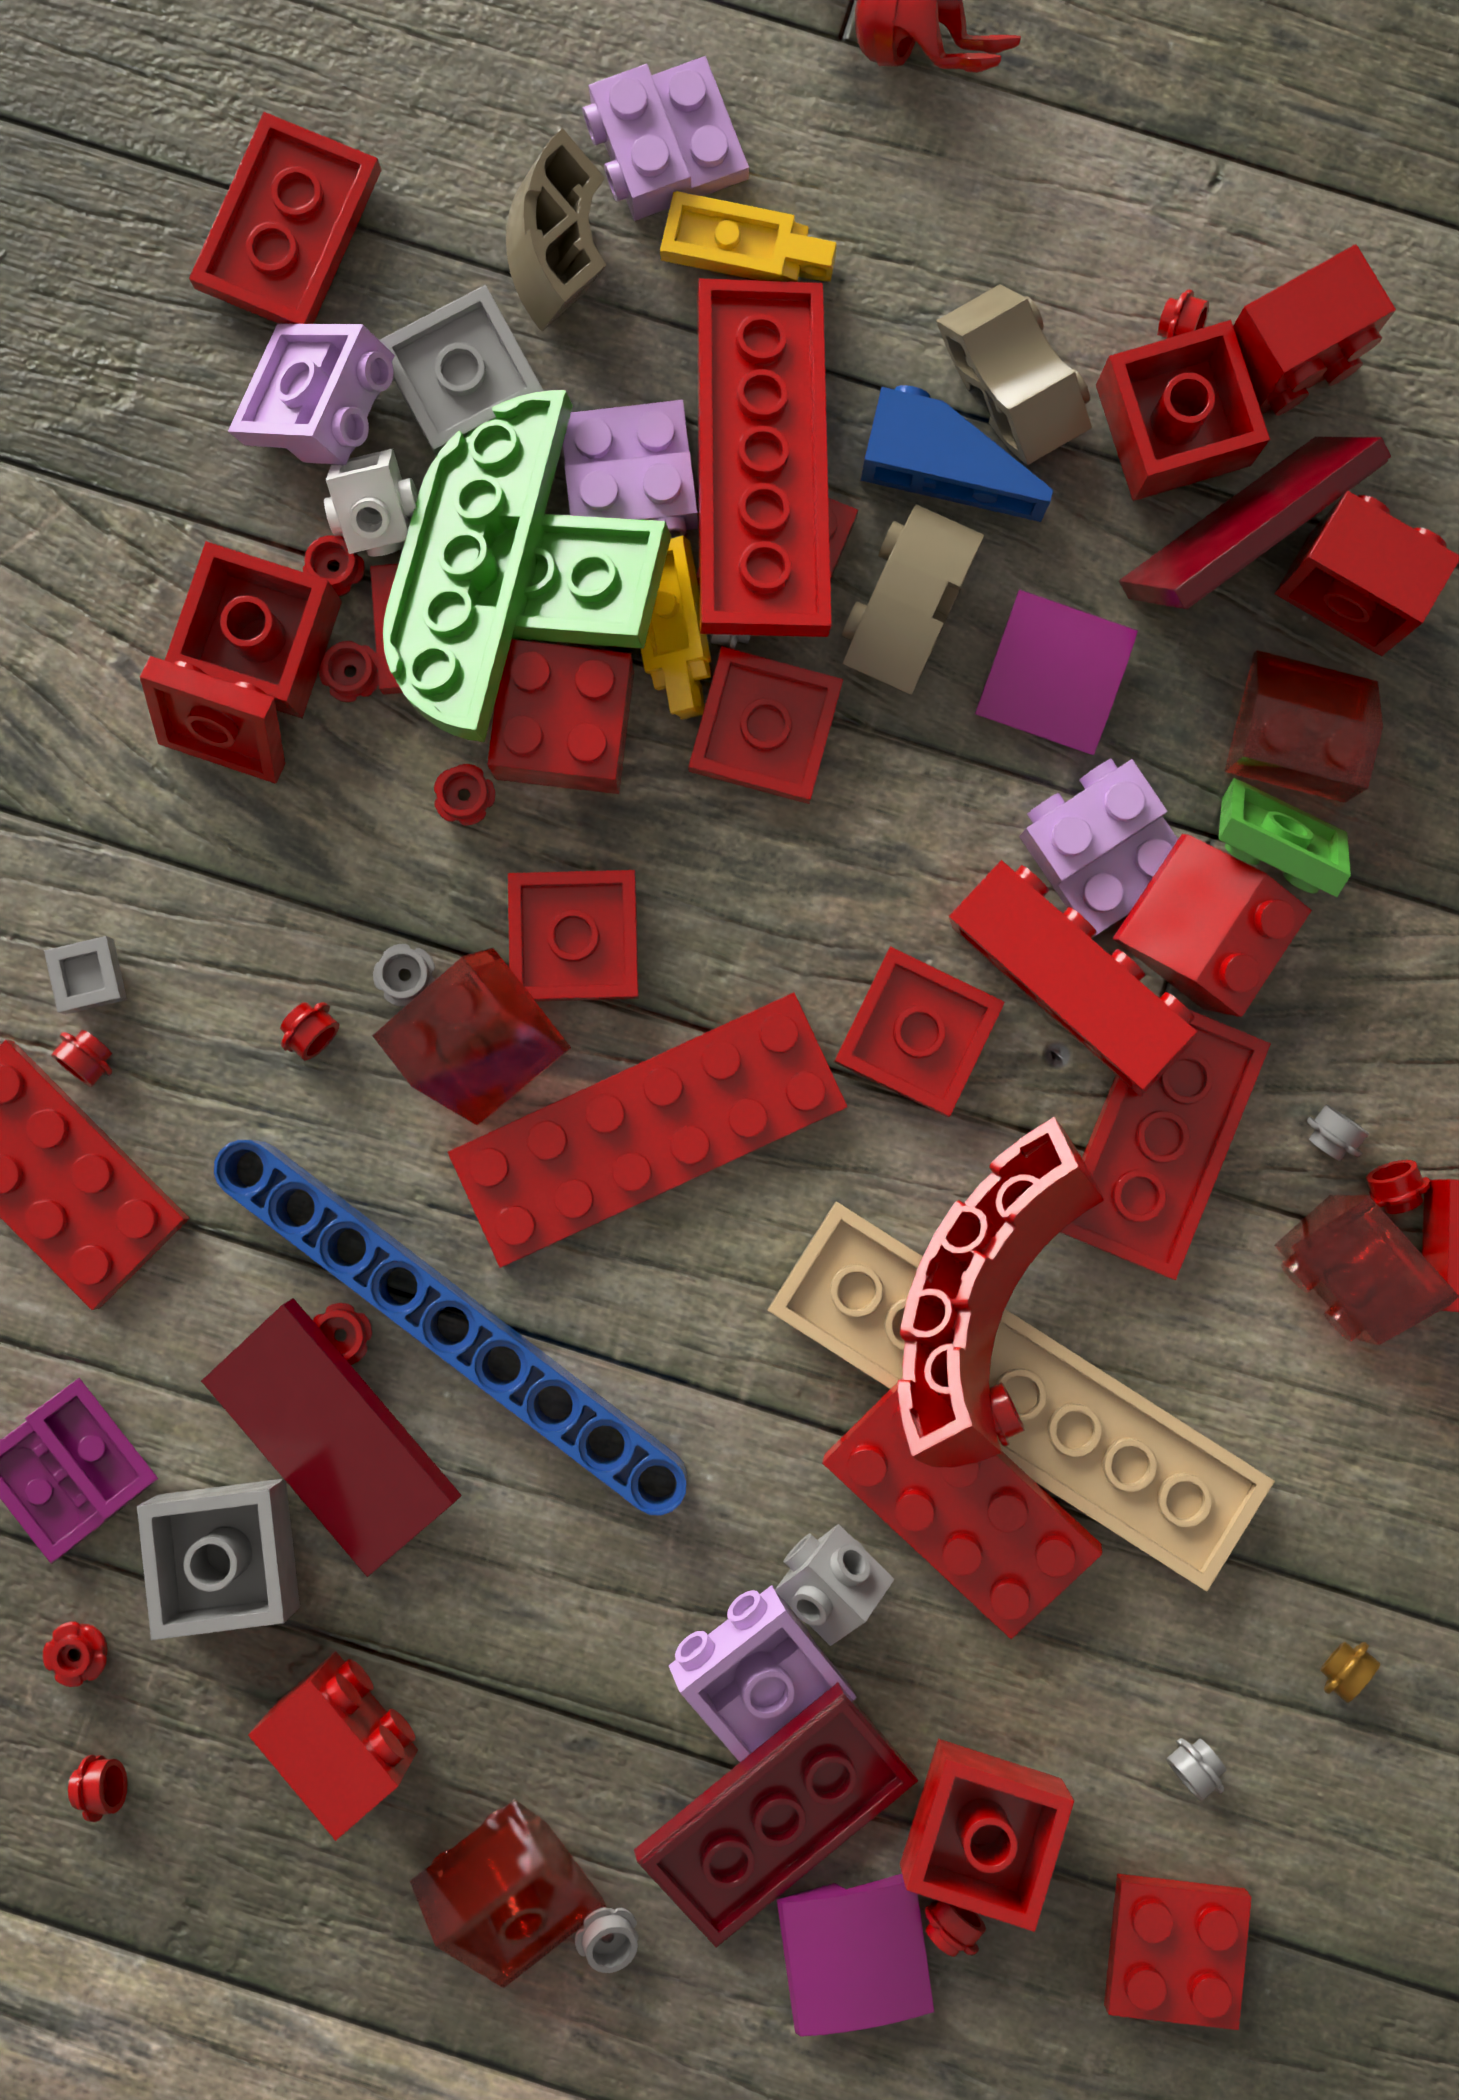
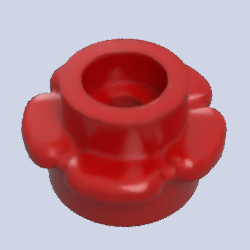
M1190 289L1183 292L1179 299L1169 298L1161 314L1158 336L1168 339L1205 328L1209 312V301L1194 297V291Z
M328 535L320 537L310 544L305 553L303 572L327 579L339 597L348 594L351 586L358 584L363 578L365 572L364 560L361 556L357 555V552L349 554L345 539L342 536ZM331 562H338L339 569L337 571L331 572L328 570Z
M342 641L333 645L325 653L319 666V677L322 684L330 688L331 696L341 702H354L359 696L368 697L375 692L379 682L377 655L372 648L367 645H359L353 641ZM351 666L355 667L356 674L353 677H347L345 670Z
M460 764L443 771L434 784V792L437 796L434 802L435 808L439 815L448 822L457 820L464 826L477 824L485 818L486 809L492 807L495 802L496 792L492 781L485 779L483 770L472 764ZM461 790H468L470 792L468 800L462 801L459 799L458 794Z
M307 1002L296 1006L281 1023L280 1030L285 1034L281 1047L285 1051H294L304 1061L318 1055L333 1040L340 1026L328 1013L330 1006L325 1002L316 1004L314 1008Z
M82 1029L76 1037L67 1032L59 1035L63 1042L54 1050L51 1056L79 1081L92 1087L102 1075L110 1076L112 1074L111 1067L106 1063L112 1052L92 1034Z
M1413 1160L1389 1162L1375 1168L1367 1175L1366 1180L1370 1188V1195L1367 1197V1201L1372 1206L1384 1207L1385 1212L1388 1214L1408 1212L1422 1204L1421 1194L1430 1188L1431 1182L1428 1177L1422 1178L1418 1165Z
M335 1303L329 1305L324 1314H318L313 1318L315 1324L350 1365L357 1363L366 1355L368 1351L366 1343L367 1340L371 1339L373 1332L371 1322L364 1313L355 1312L354 1307L350 1304ZM338 1329L346 1331L347 1336L344 1341L336 1339L335 1332Z
M1001 1382L990 1387V1406L996 1435L1003 1446L1010 1445L1008 1438L1025 1431L1006 1387Z
M72 1621L60 1625L53 1631V1639L47 1642L43 1648L42 1657L45 1668L48 1671H53L55 1673V1680L66 1687H79L83 1684L84 1680H95L104 1671L107 1663L108 1649L106 1639L99 1629L90 1624H80ZM71 1649L79 1650V1660L71 1659Z
M89 1755L81 1761L78 1769L72 1773L68 1784L69 1801L73 1808L83 1811L82 1816L86 1821H100L103 1814H114L122 1808L128 1787L127 1774L123 1764L118 1759H106L103 1755L97 1757Z
M941 1901L927 1906L925 1914L930 1923L926 1927V1933L940 1950L951 1957H956L963 1950L967 1955L973 1956L977 1954L979 1947L976 1942L986 1931L985 1924L977 1913Z

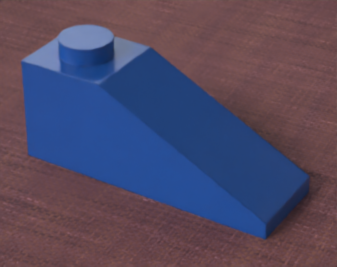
M902 385L897 386L895 389L881 387L860 481L1038 522L1042 521L1051 502L1053 493L1051 487L944 401L933 399L928 392L914 386Z

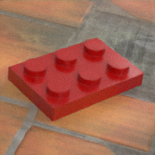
M263 112L190 274L189 280L193 287L200 292L278 324H314L382 171L378 158Z

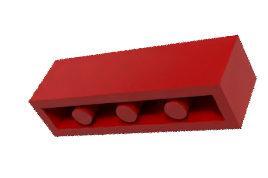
M1001 860L949 915L952 929L1142 1097L1195 1040L1197 1031L1189 1025L1195 1018L1194 1015L1170 993L1165 992L1159 998L1141 983V979L1145 976L1144 971L1124 952L1116 949L1110 955L1092 940L1097 931L1080 913L1071 907H1068L1062 913L1044 897L1049 892L1048 887L1032 871L1023 865L1014 871Z

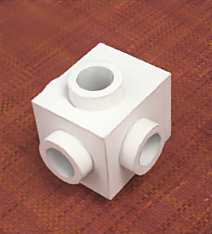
M393 448L350 458L346 465L331 464L326 478L331 497L324 499V506L333 535L344 536L349 554L367 550L369 556L376 557L400 550L404 546L403 541L406 540L413 511L416 509L418 494L412 478L402 480Z

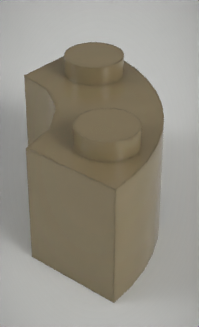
M563 128L549 140L521 183L509 211L506 230L507 259L515 289L531 319L541 331H544L579 300L606 267L605 261L593 243L588 219L592 197L605 177Z
M999 284L936 320L947 350L968 392L976 387L982 390L991 415L989 425L1003 443L1025 464H1031L1092 428L1085 406L1090 401L1088 387L1080 373L1076 369L1068 367L1048 343L1042 332L1044 328L1042 316L1030 297H1024Z
M915 504L905 525L893 521L878 554V557L887 560V563L869 603L865 605L856 601L841 636L852 642L842 664L912 695L984 538V534Z

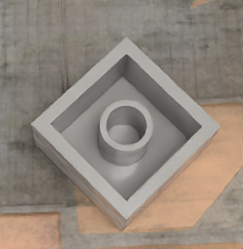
M284 1479L158 1494L137 1506L151 1640L282 1624L300 1608L287 1484Z

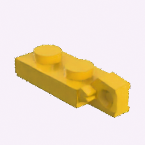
M676 191L673 192L660 248L661 261L758 281L798 282V277L830 282L836 260L837 244L833 241L809 237V227L795 222V215Z
M683 535L670 539L644 649L641 648L644 671L651 675L655 689L658 691L666 689L670 713L672 715L676 714L681 720L703 715L705 705L700 680L711 677L709 665L711 656L707 634H700V594L691 543Z

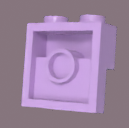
M706 56L651 75L648 65L644 64L589 84L591 105L582 107L586 126L595 146L602 143L605 144L611 162L604 164L610 189L616 202L626 199L634 221L669 209L673 192L679 191L705 196L749 179L748 163Z
M277 324L228 432L245 446L287 448L305 463L346 465L350 454L356 447L362 445L368 436L369 423L367 416L375 399L381 391H385L392 383V360L395 355L363 324Z
M683 400L571 412L563 442L570 516L665 521L671 533V538L685 536L686 530L698 529L697 506Z
M1111 758L1103 762L1079 780L1085 790L1067 802L1063 800L1059 793L1043 801L1027 813L1033 824L1028 826L1019 836L1067 908L1071 907L1080 913L1096 929L1097 933L1095 936L1130 913L1178 840L1163 818V815L1168 811L1133 759L1117 768Z
M772 1585L761 1594L751 1590L738 1596L728 1609V1619L709 1634L704 1631H697L687 1636L676 1650V1660L669 1665L681 1695L739 1762L744 1760L837 1682L853 1700L857 1698L849 1683L814 1642L806 1626L788 1604L774 1591L775 1589Z

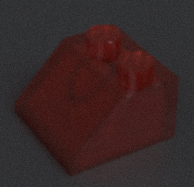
M1256 650L1253 654L1224 772L1346 803L1369 787L1383 730L1378 681Z
M494 947L462 956L372 1035L411 1087L475 1125L483 1123L571 1049L567 1041Z
M1329 1195L1274 1245L1286 1258L1281 1264L1283 1271L1304 1292L1309 1293L1312 1289L1315 1290L1330 1307L1324 1312L1326 1319L1350 1342L1357 1338L1359 1341L1380 1345L1450 1306L1459 1298V1295L1369 1195Z
M515 1799L504 1808L491 1813L480 1827L453 1848L445 1850L436 1856L430 1866L410 1881L435 1946L502 1988L509 1985L584 1926V1919L591 1912L603 1907L607 1908L600 1893L547 1822Z

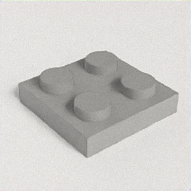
M486 284L379 340L395 355L392 360L393 379L435 456L458 431L462 432L465 437L481 424L496 418L492 407L518 396L544 391Z

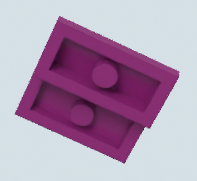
M1019 589L998 644L997 653L975 714L1094 755L1122 681L1138 630Z
M80 1378L25 1417L26 1421L0 1440V1499L50 1564L59 1560L158 1480V1477Z
M902 1874L849 1889L833 1883L777 1899L795 2033L800 2037L863 2030L913 2019L934 2012L918 1894L906 1890Z

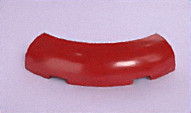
M1055 1117L1027 1133L1001 1153L989 1165L992 1173L978 1185L965 1203L960 1200L954 1203L934 1233L912 1282L900 1327V1335L905 1341L902 1364L903 1380H898V1397L902 1423L912 1457L931 1467L954 1468L978 1463L1002 1453L991 1412L989 1379L992 1351L1003 1312L1016 1285L1042 1249L1067 1225L1104 1201L1081 1155Z

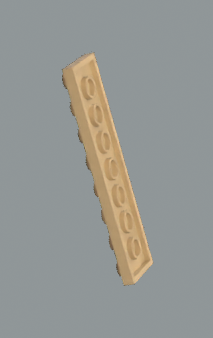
M835 1202L772 1301L768 1311L891 1389L903 1377L902 1364L905 1341L901 1338L900 1327L907 1297L923 1256L840 1203ZM1005 1309L996 1333L992 1351L989 1386L993 1387L1001 1382L1004 1384L1016 1407L1025 1431L1008 1438L1010 1443L1008 1446H1003L999 1441L1001 1450L1036 1483L1207 1592L1275 1481Z

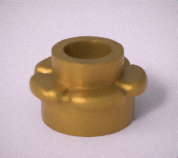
M1344 1641L1326 1660L1320 1671L1329 1678L1324 1686V1691L1327 1694L1334 1691L1345 1702L1349 1703L1373 1678L1381 1663L1367 1652L1369 1645L1366 1642L1360 1643L1353 1649Z

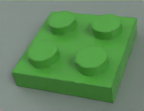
M1235 777L1233 778L1222 797L1218 840L1226 843V850L1234 857L1248 864L1258 865L1263 861L1284 871L1283 876L1285 879L1303 891L1315 894L1321 889L1338 897L1351 876L1348 833Z

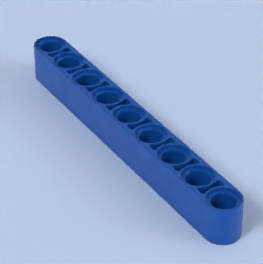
M236 1140L228 1143L219 1151L214 1161V1175L217 1184L225 1193L637 1509L649 1515L661 1516L672 1512L681 1504L686 1494L687 1470L684 1462L675 1452L288 1156L266 1142L253 1140ZM253 1151L262 1160L263 1174L254 1186L248 1187L238 1177L237 1164L244 1154ZM301 1189L308 1192L315 1205L311 1220L303 1226L294 1223L287 1212V1202L290 1196ZM349 1228L359 1231L366 1243V1252L362 1260L355 1265L345 1262L339 1256L337 1250V1241L340 1235ZM397 1267L411 1271L416 1278L417 1293L409 1303H400L389 1294L387 1281L391 1272ZM445 1307H456L467 1316L469 1331L465 1339L460 1342L450 1341L439 1332L437 1326L438 1317ZM505 1346L516 1352L521 1362L517 1378L501 1380L491 1373L488 1366V1356L493 1348ZM559 1386L565 1389L573 1402L571 1414L562 1419H552L546 1416L541 1411L538 1403L539 1394L543 1388ZM600 1426H611L617 1429L623 1436L625 1442L624 1450L618 1456L612 1458H603L597 1455L591 1449L589 1443L590 1432ZM654 1465L664 1466L674 1474L677 1485L669 1495L654 1497L642 1488L640 1482L641 1473Z

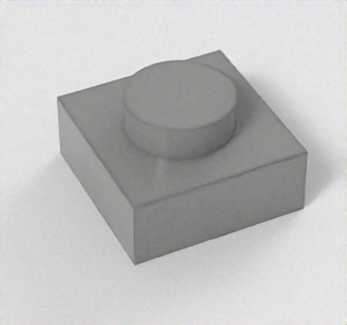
M103 936L44 950L58 1013L66 1015L127 1000L113 938Z

